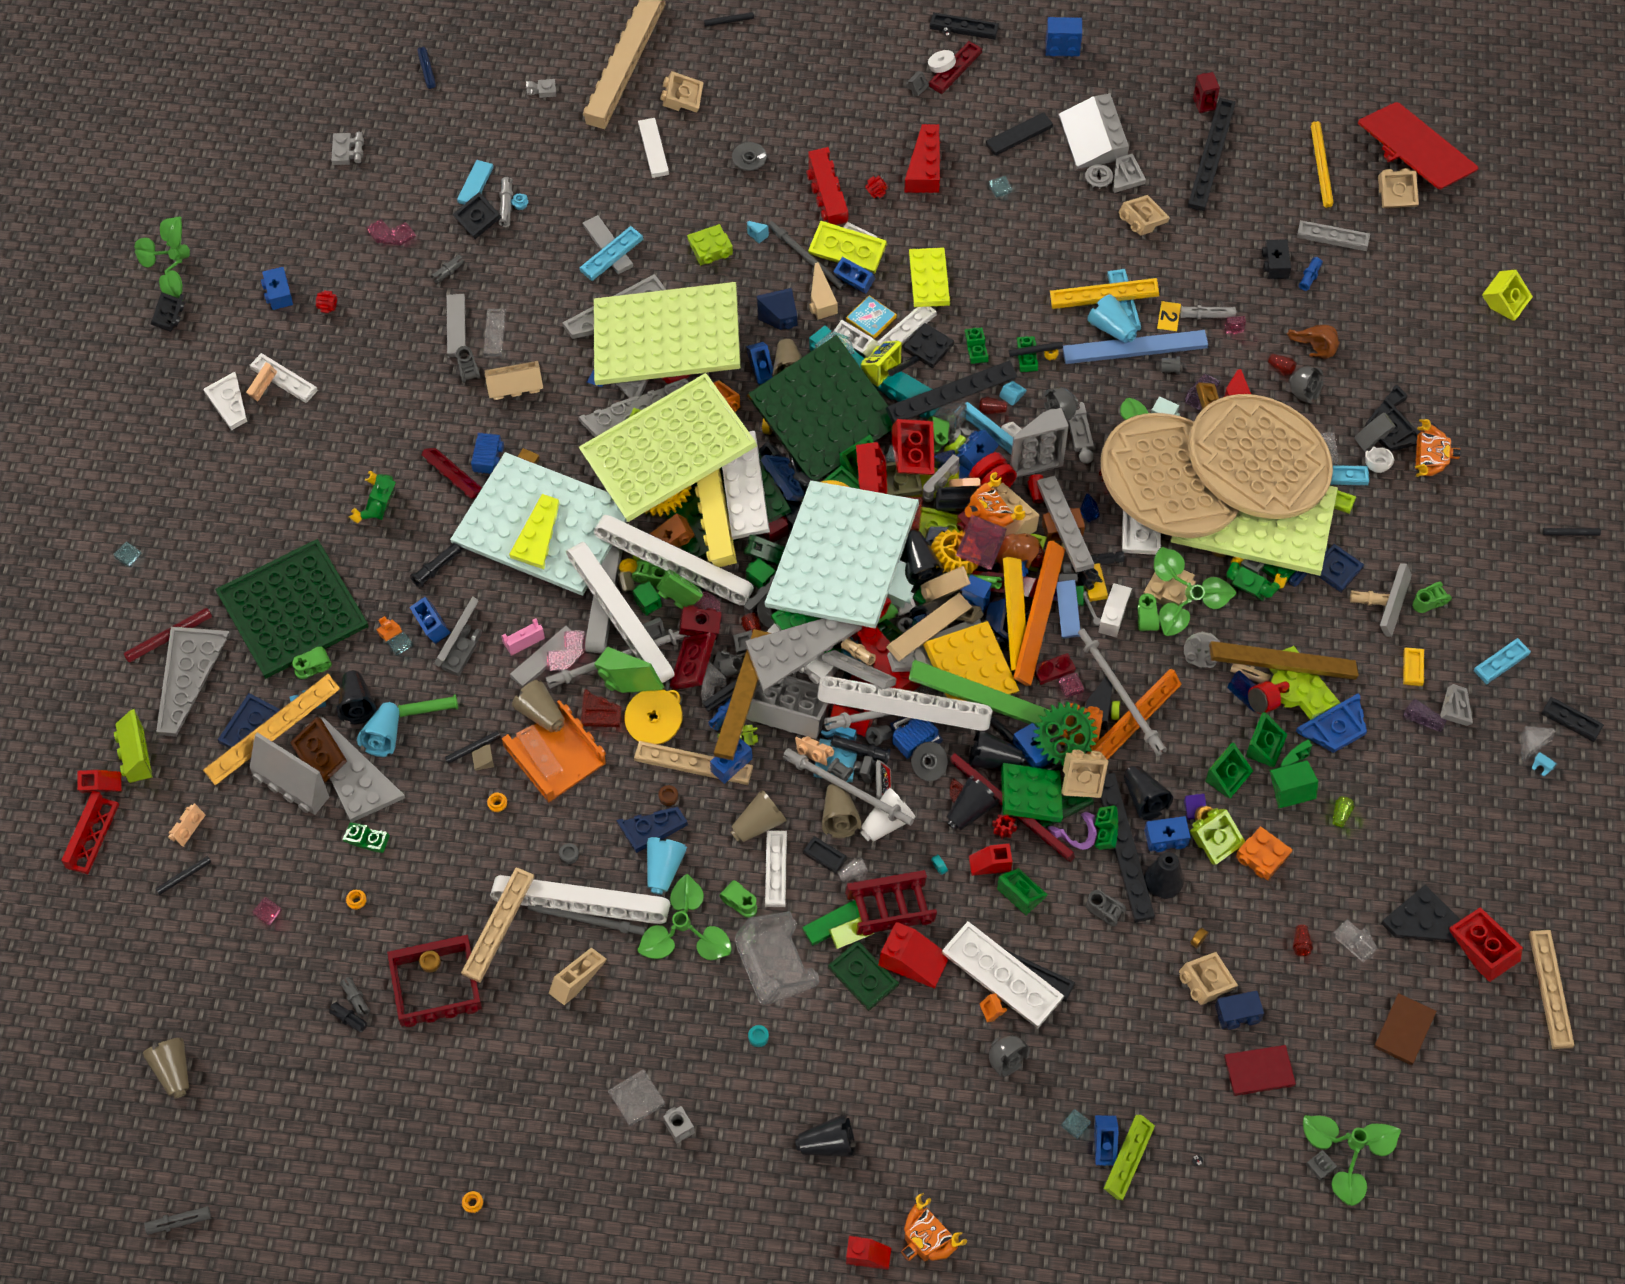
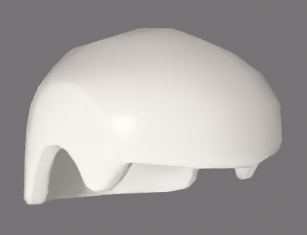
M1373 447L1371 451L1365 452V463L1370 470L1382 473L1392 467L1394 456L1388 449Z

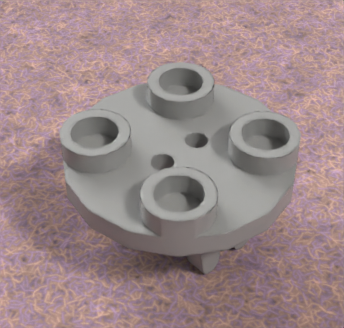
M1199 632L1191 635L1184 644L1186 661L1198 667H1214L1218 661H1211L1209 644L1211 641L1220 642V640L1211 633Z

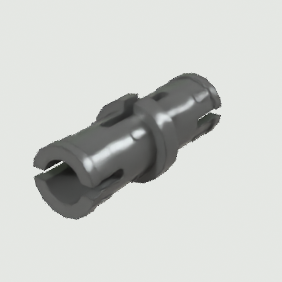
M458 254L448 263L445 262L439 270L431 274L432 280L439 276L434 280L436 284H439L448 275H453L456 269L465 264L464 259L457 263L462 258Z
M346 977L349 986L344 979L340 982V985L346 992L347 1000L353 1005L358 1017H364L365 1015L361 1009H363L366 1015L370 1013V1009L362 998L363 993L357 989L352 977Z

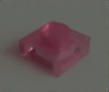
M1245 316L1227 317L1225 324L1226 334L1244 332Z
M1077 673L1058 679L1065 698L1084 692V687Z
M265 897L252 913L269 926L282 910L278 905Z

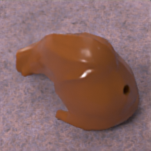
M1316 325L1302 331L1289 329L1287 332L1290 340L1311 343L1317 354L1311 353L1309 357L1331 358L1336 353L1340 343L1336 329L1329 325Z
M1026 533L1009 534L1006 536L997 553V562L1000 564L998 573L1004 574L1003 558L1006 557L1021 559V562L1027 560L1025 567L1029 569L1031 562L1039 552L1040 544L1038 538Z

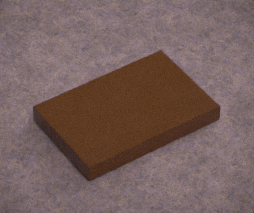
M316 717L290 742L299 758L320 772L324 783L347 762L329 730L319 717Z
M1398 993L1374 1048L1413 1065L1437 1011Z

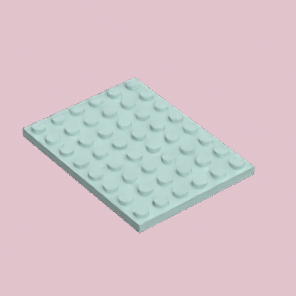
M505 452L450 540L451 543H456L462 548L583 596L588 586L568 559L566 550L581 542H585L601 565L612 545L596 537L594 529L604 515L612 516L625 523L627 521L608 492ZM541 494L559 499L560 502L544 569L520 562L509 556Z
M810 480L767 595L765 606L777 610L876 628L918 509L919 501L917 499Z

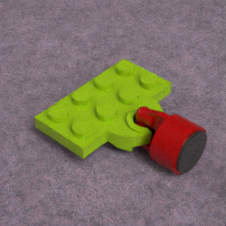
M1294 646L1282 650L1299 653ZM1269 668L1274 674L1271 680L1251 687L1248 692L1250 706L1259 714L1277 709L1282 703L1284 707L1290 708L1299 705L1311 720L1340 704V701L1317 674Z

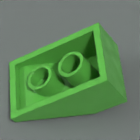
M668 568L656 587L659 590L658 594L665 599L670 597L675 600L674 604L681 609L694 605L703 596L699 587Z
M607 647L594 663L599 676L605 682L604 685L611 691L616 690L621 693L655 691L664 688L651 663Z

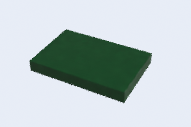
M859 941L855 942L828 965V969L868 1011L899 986V982L885 968L878 966L879 962Z

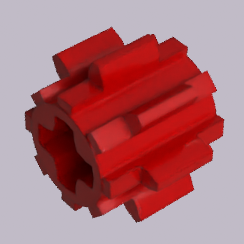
M879 175L876 178L873 176L867 180L868 184L865 187L874 199L876 197L881 198L886 194L885 190L888 189V186Z
M324 290V292L322 291V293L317 294L316 307L321 309L323 313L336 310L337 295L332 294V291Z
M998 814L996 821L992 823V826L995 827L993 833L999 835L1001 839L1004 837L1011 838L1013 832L1017 830V826L1014 825L1016 819L1010 818L1009 815L1002 816V814Z

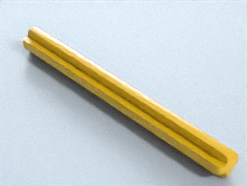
M1314 121L1311 123V131L1323 206L1327 208L1333 206V196L1321 123Z

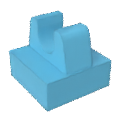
M1539 752L1535 757L1532 769L1536 770L1541 765L1544 767L1541 775L1546 776L1551 770H1554L1557 763Z

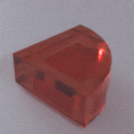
M955 779L950 784L949 792L953 803L964 786Z

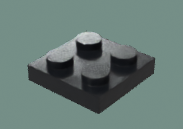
M480 192L452 214L474 239L478 238L501 218L499 212Z
M924 323L906 343L904 351L911 356H918L919 361L934 368L954 345V340Z

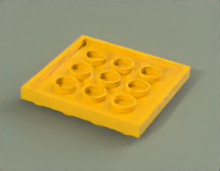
M988 621L926 641L923 644L933 667L1009 695L1019 691ZM945 693L947 698L965 701L963 699Z

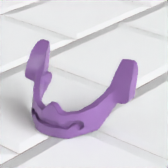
M1089 812L1081 814L1087 823L1089 832L1087 840L1083 843H1078L1076 840L1072 841L1063 829L1048 826V830L1056 838L1061 837L1069 845L1084 850L1090 848L1095 842L1097 831L1094 823L1096 818L1095 815Z

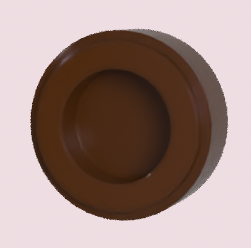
M666 785L659 790V801L663 805L671 806L678 801V791L674 786Z

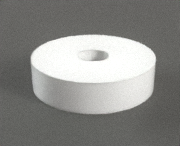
M949 50L939 51L928 60L930 70L934 73L948 71L956 63L954 53Z

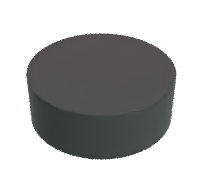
M571 843L564 844L559 850L560 860L565 864L575 863L579 858L577 846Z

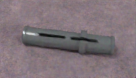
M209 1206L171 1216H168V1214L163 1215V1218L144 1222L147 1235L165 1230L170 1232L173 1228L207 1219L210 1220L211 1212Z

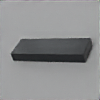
M1550 697L1541 713L1595 742L1604 726L1599 721L1553 697Z

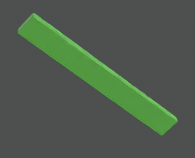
M917 660L912 662L909 680L968 702L988 705L992 711L1028 724L1034 723L1036 727L1038 726L1035 722L1042 721L1038 715H1046L1044 712L1046 708L923 662ZM1052 725L1048 727V731L1052 729Z

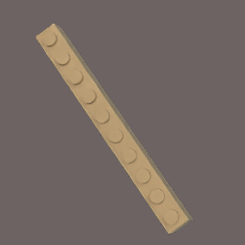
M639 0L637 7H634L632 17L627 21L626 30L622 31L620 42L615 45L614 54L610 56L608 66L604 68L602 78L596 84V91L594 94H591L588 107L584 108L583 116L587 125L602 129L606 128L666 5L665 0Z

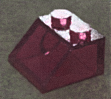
M971 515L965 526L956 556L991 570L1007 529Z

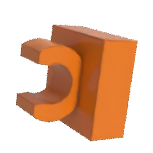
M385 616L378 620L381 627L376 630L385 641L402 632L400 626L395 621L386 619Z
M996 993L990 994L979 1004L987 1022L994 1021L1007 1011V1008H1002V1000L998 998Z

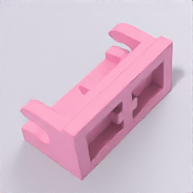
M536 618L532 620L533 624L508 637L506 634L502 635V642L511 656L545 639L543 628L541 625H538Z

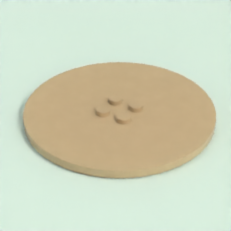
M1250 394L1226 396L1207 405L1198 414L1191 427L1188 450L1197 475L1216 497L1241 512L1267 519L1295 517L1314 508L1322 500L1331 484L1333 464L1324 438L1307 418L1282 402Z
M1165 413L1137 415L1123 421L1110 433L1101 453L1103 480L1116 503L1129 516L1144 526L1174 537H1204L1217 533L1227 527L1236 518L1239 510L1216 497L1197 475L1188 450L1189 433L1194 421Z

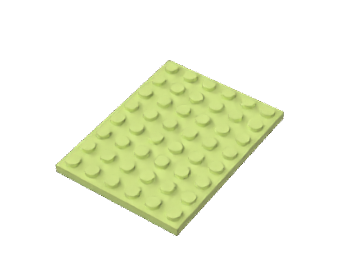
M736 282L594 299V381L596 385L741 369Z
M705 373L581 445L579 449L626 521L629 522L757 447V444L712 380Z
M1329 486L1322 500L1314 508L1301 515L1285 519H1267L1239 511L1236 518L1217 533L1197 538L1172 536L1171 543L1320 576L1338 487Z

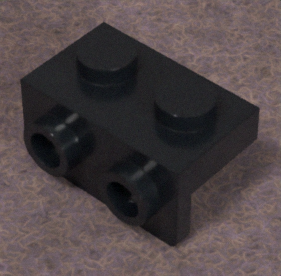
M161 292L150 324L169 332L172 331L174 326L177 327L181 318L178 316V313L183 311L185 302H183L184 295L180 294L179 298Z

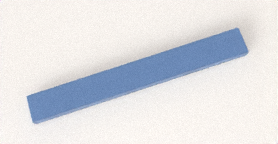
M1205 330L1137 337L1132 342L1128 341L1126 343L1121 340L1065 345L1062 351L1065 364L1205 349L1208 348V341Z

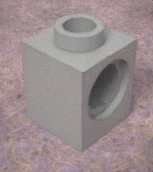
M682 1106L669 1109L663 1116L664 1123L676 1144L695 1133L694 1126ZM675 1120H682L683 1124L681 1126H674L673 1122Z

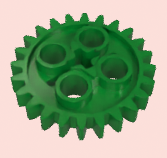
M1066 701L1065 707H1063L1062 703L1058 702V708L1051 704L1050 712L1044 709L1046 715H1038L1042 721L1035 722L1039 729L1033 730L1034 733L1038 734L1033 739L1040 742L1036 745V748H1043L1040 754L1042 756L1047 754L1046 759L1048 761L1053 758V763L1057 764L1060 760L1061 765L1064 766L1066 753H1072V750H1081L1085 754L1086 751H1092L1089 747L1090 745H1096L1092 738L1098 737L1097 734L1093 733L1097 727L1091 726L1095 719H1088L1091 714L1090 712L1083 714L1085 710L1083 706L1077 710V703L1070 707V702ZM1070 715L1074 716V723L1066 725V718ZM1052 724H1056V732L1054 734H1049L1048 727ZM1078 725H1081V728L1073 730ZM1064 729L1067 730V731H1070V732L1067 733V736H1068L1067 738H1065L1064 736H1061V735L1064 734V732H1063ZM1082 733V741L1075 743L1074 736ZM1058 737L1053 742H1050V739ZM1064 742L1065 749L1060 752L1057 751V744Z

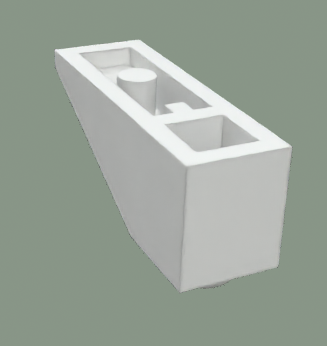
M843 320L840 321L833 331L853 350L865 358H868L873 350L880 346L875 339Z
M1113 584L1101 617L1099 633L1117 638L1132 588Z

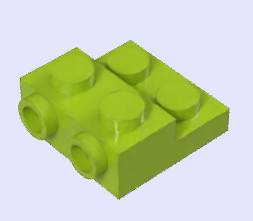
M720 224L687 235V240L700 266L733 255V246Z
M1218 808L1209 811L1207 813L1209 817L1205 820L1199 819L1192 824L1194 828L1189 831L1198 847L1204 849L1212 865L1218 864L1245 843L1227 809L1218 810Z

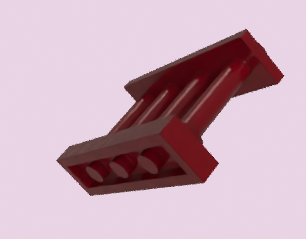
M925 870L847 883L846 898L847 900H856L861 922L857 924L856 935L868 936L874 932L891 930L896 922L906 926L929 925L935 922L937 910H928L922 887L925 886L927 879ZM903 890H914L920 912L908 913ZM892 892L895 894L900 911L899 916L889 917L883 897L884 893ZM864 897H875L881 919L869 921Z

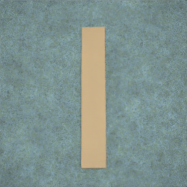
M959 592L887 646V649L900 662L966 613L972 606Z
M642 741L638 743L634 761L718 779L710 770V761L714 758L713 756ZM746 764L728 781L748 785L753 765Z
M517 867L515 868L461 972L463 976L481 983L534 879V874Z
M1551 930L1530 931L1529 937L1552 1049L1573 1048L1575 1045Z

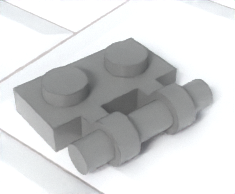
M356 132V137L351 138V133H333L332 165H350V159H354L355 163H361V158L363 157L362 146L364 145L362 132Z

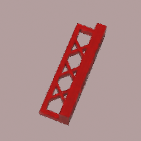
M92 791L61 860L66 869L89 874L117 811L118 802L104 799L100 792ZM103 804L112 806L110 812L101 815L100 810ZM102 821V829L94 833L92 830L94 824ZM94 838L96 842L94 847L86 850L84 847L86 842ZM86 856L88 861L85 868L77 866L78 860Z

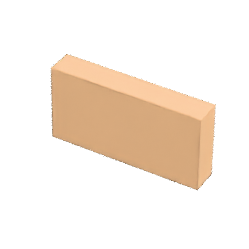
M266 362L246 392L257 402L277 373L274 367Z
M979 478L951 479L949 481V487L980 485Z

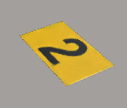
M1161 301L1157 329L1177 332L1181 304Z

